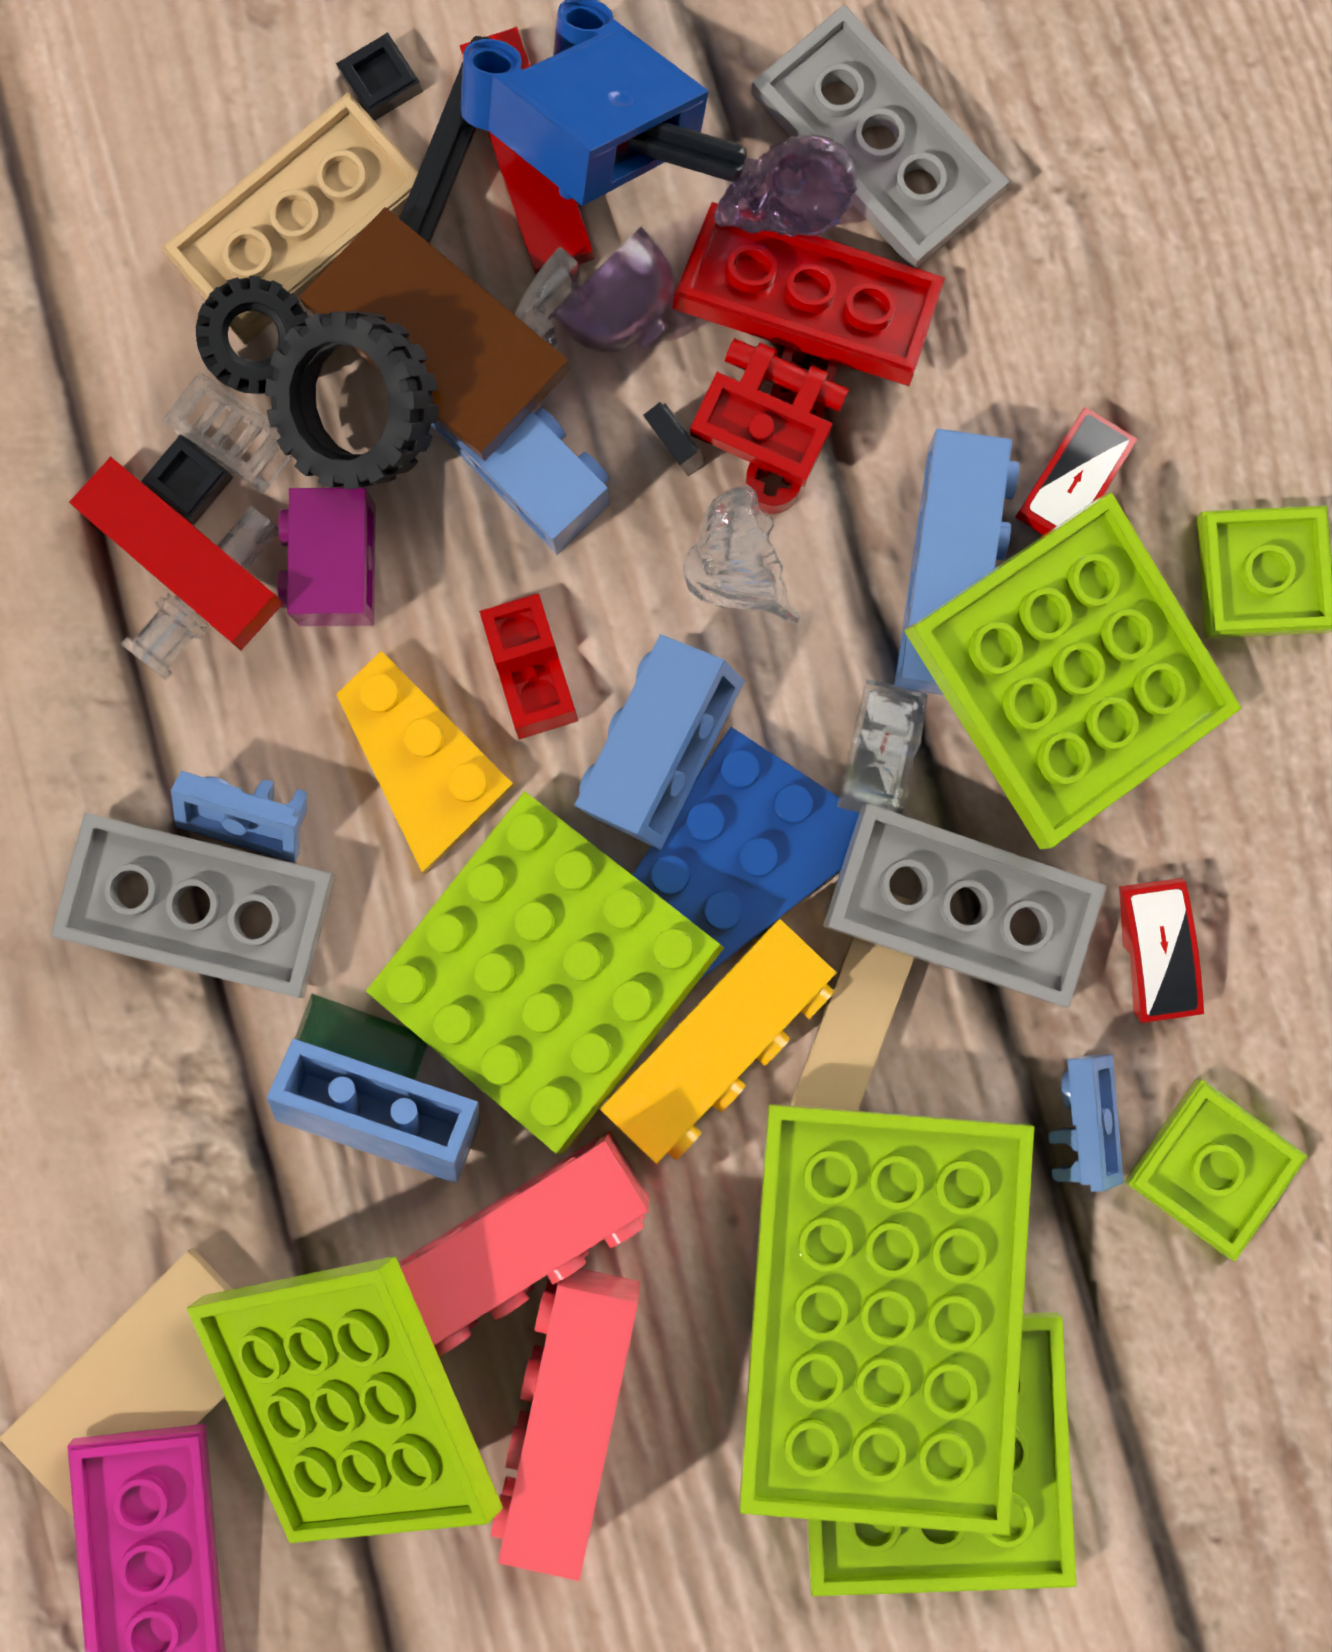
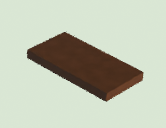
M386 207L299 296L304 307L313 315L338 311L372 312L385 316L386 323H398L410 333L407 339L412 344H419L428 358L424 362L427 372L434 373L438 391H432L433 405H439L437 421L484 461L492 455L571 370L569 360ZM350 345L356 352H358L363 358H365L370 364H372L377 370L380 371V369L366 354V352L354 347L353 345Z

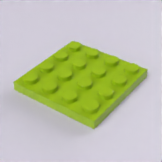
M1112 492L1099 497L904 630L1039 849H1051L1242 709Z
M524 791L375 978L366 992L556 1154H564L723 951L724 947Z
M396 1256L207 1294L186 1308L289 1543L486 1525L502 1510L501 1501Z
M1058 1312L1023 1313L1010 1535L807 1519L811 1597L1077 1587L1063 1318Z

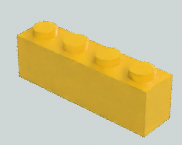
M778 919L603 1103L600 1110L656 1164L667 1153L676 1161L701 1135L702 1132L694 1124L711 1106L719 1113L723 1112L743 1091L746 1084L739 1076L752 1062L757 1059L763 1066L767 1065L788 1043L791 1038L783 1029L799 1012L810 1019L828 1001L835 991L827 983L837 972L781 919Z

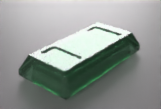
M311 993L294 1038L413 1080L416 1079L428 1046L426 1042L407 1027Z

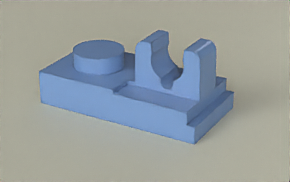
M184 771L180 772L171 789L175 827L296 863L300 854L299 828L307 813V793L305 791L297 789L293 799L284 805L273 801L274 783L270 780H262L254 794L251 795L244 793L242 789L231 786L228 782L217 777H201Z
M1113 1054L1086 1055L1067 1059L1068 1070L1064 1072L1062 1077V1097L1066 1108L1072 1111V1123L1076 1125V1128H1062L1049 1134V1143H1065L1072 1147L1074 1151H1078L1079 1158L1072 1166L1066 1165L1051 1169L1052 1178L1057 1182H1081V1185H1090L1091 1192H1104L1124 1183Z

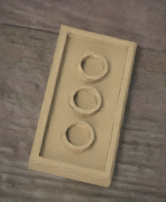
M347 92L164 244L161 249L205 301L217 286L227 283V280L236 277L239 279L249 278V275L261 276V279L268 281L274 280L282 284V287L290 294L293 292L299 299V296L384 207L397 217L402 214L419 170L352 95ZM246 311L236 316L229 328L246 345L273 321L261 312Z
M194 1248L188 1250L0 1436V1440L72 1517L73 1506L67 1446L73 1438L197 1425L225 1397L186 1308L203 1295L233 1288Z

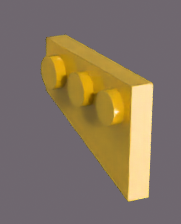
M382 651L336 694L422 873L426 874L515 787Z

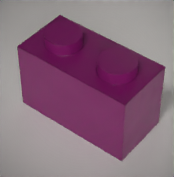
M289 488V508L280 509L278 520L281 545L288 546V570L279 571L277 591L278 598L284 602L281 608H287V614L299 626H374L376 504L366 488Z

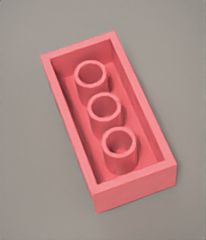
M610 1130L399 1261V1265L438 1356L447 1353L472 1335L470 1329L478 1324V1318L490 1312L496 1321L524 1304L529 1299L527 1293L534 1288L533 1283L547 1275L551 1283L555 1284L579 1270L587 1263L584 1257L590 1253L588 1249L605 1239L608 1246L613 1248L635 1235L644 1227L642 1221L645 1219L644 1214L649 1209L650 1195Z
M580 1268L558 1283L552 1284L550 1280L547 1282L546 1290L542 1294L535 1325V1332L547 1334L545 1346L534 1345L531 1358H529L520 1395V1400L532 1402L531 1411L520 1410L505 1465V1468L518 1470L516 1478L506 1476L502 1494L499 1495L503 1508L494 1517L490 1537L503 1539L498 1560L499 1564L580 1581L638 1306L640 1281Z

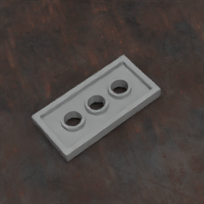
M845 4L752 82L751 94L909 266L918 268L1006 192L1009 180ZM831 82H843L852 88L855 97L847 104L835 105L824 98L821 90ZM872 126H884L894 134L896 142L887 149H874L865 142L862 133ZM924 170L934 177L937 188L928 194H916L908 189L903 177L910 171Z
M866 803L861 806L823 927L1059 1007L1069 1008L1106 885ZM901 867L913 870L921 882V890L917 899L907 905L898 902L890 891V879L893 873ZM963 887L972 890L980 902V911L977 918L967 925L956 921L950 911V901L953 894ZM1021 908L1031 910L1039 922V931L1036 938L1027 945L1018 943L1010 931L1011 918Z
M84 812L51 937L297 998H304L336 874ZM138 872L145 877L148 883V895L141 905L129 909L119 899L118 886L126 875ZM200 887L209 896L210 910L202 921L190 924L180 914L179 901L187 890ZM254 902L265 904L272 914L270 930L258 939L249 938L244 934L240 926V916L243 910Z

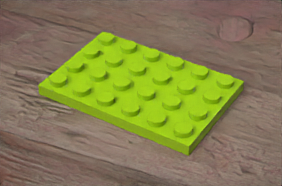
M768 1104L739 1497L740 1514L1010 1535L1034 1126L1017 1123Z

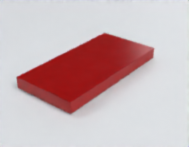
M711 202L674 294L672 309L910 386L945 277Z

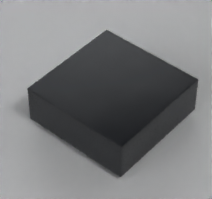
M388 32L336 63L341 77L355 99L374 121L423 92L419 79Z
M659 402L643 414L644 418L688 477L705 464L703 460L706 458L666 403L662 404Z
M180 434L141 482L192 524H195L233 479V476Z

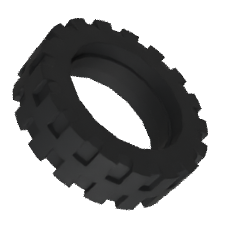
M338 311L312 315L305 319L307 325L294 326L286 333L283 338L287 343L283 348L276 349L271 358L270 365L275 368L273 377L266 378L265 396H271L272 409L267 410L270 426L277 427L281 437L276 441L285 456L292 455L297 460L294 466L302 474L319 477L318 483L327 487L344 486V489H355L391 482L397 479V474L407 473L416 466L418 460L415 457L419 452L427 451L433 438L428 432L431 424L437 423L439 405H433L432 391L438 390L434 373H428L424 364L428 358L419 344H412L407 339L410 333L398 323H386V317L377 313ZM343 345H353L366 352L380 369L388 390L389 417L382 437L369 452L362 455L352 454L339 447L324 429L317 410L316 383L322 365L336 348Z

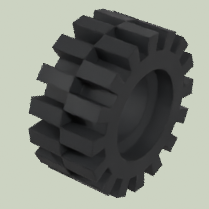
M249 275V278L241 279L236 277L227 280V283L220 287L217 286L209 294L206 301L202 303L196 323L197 347L208 371L222 384L238 392L265 394L266 378L273 377L275 368L270 365L272 356L258 362L241 358L234 352L229 343V326L233 319L243 312H261L275 323L279 333L277 349L283 348L287 343L283 337L294 326L307 325L305 319L308 318V315L299 304L300 300L293 292L290 294L285 290L282 284L274 280L261 279V276Z

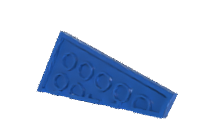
M730 727L698 775L662 849L659 850L651 846L633 873V876L724 947L723 951L701 977L702 979L841 870L860 811L846 804L840 797L733 727Z

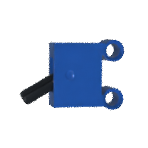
M565 0L562 2L557 11L553 56L524 70L521 69L522 60L520 53L513 46L495 39L474 41L466 47L463 53L460 102L462 117L472 126L490 131L556 184L559 187V194L564 199H574L584 206L665 162L730 182H737L743 173L747 158V151L743 145L701 133L709 91L614 20L612 11L598 0Z

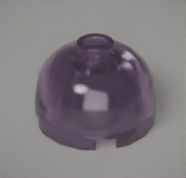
M641 226L551 316L571 337L584 347L594 351L618 353L634 342L645 350L670 325L663 314L673 300L676 279L671 262L660 245Z

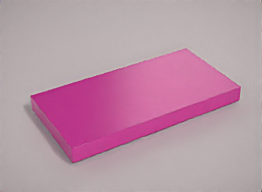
M206 1424L73 1438L67 1448L85 1652H225Z

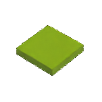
M1327 506L1202 511L1196 517L1205 639L1332 632V557Z
M1196 1078L1130 1171L1124 1183L1222 1255L1235 1262L1308 1156L1204 1080Z

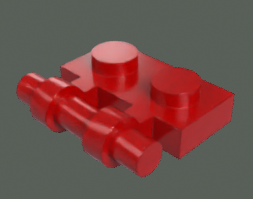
M734 338L724 361L745 372L740 381L716 372L690 427V436L805 487L833 424L811 413L817 403L839 413L850 389L828 380L829 373L813 365L809 370H806L777 357V349L760 342L757 347H754ZM767 380L796 393L797 396L793 404L791 405L760 391L764 382Z

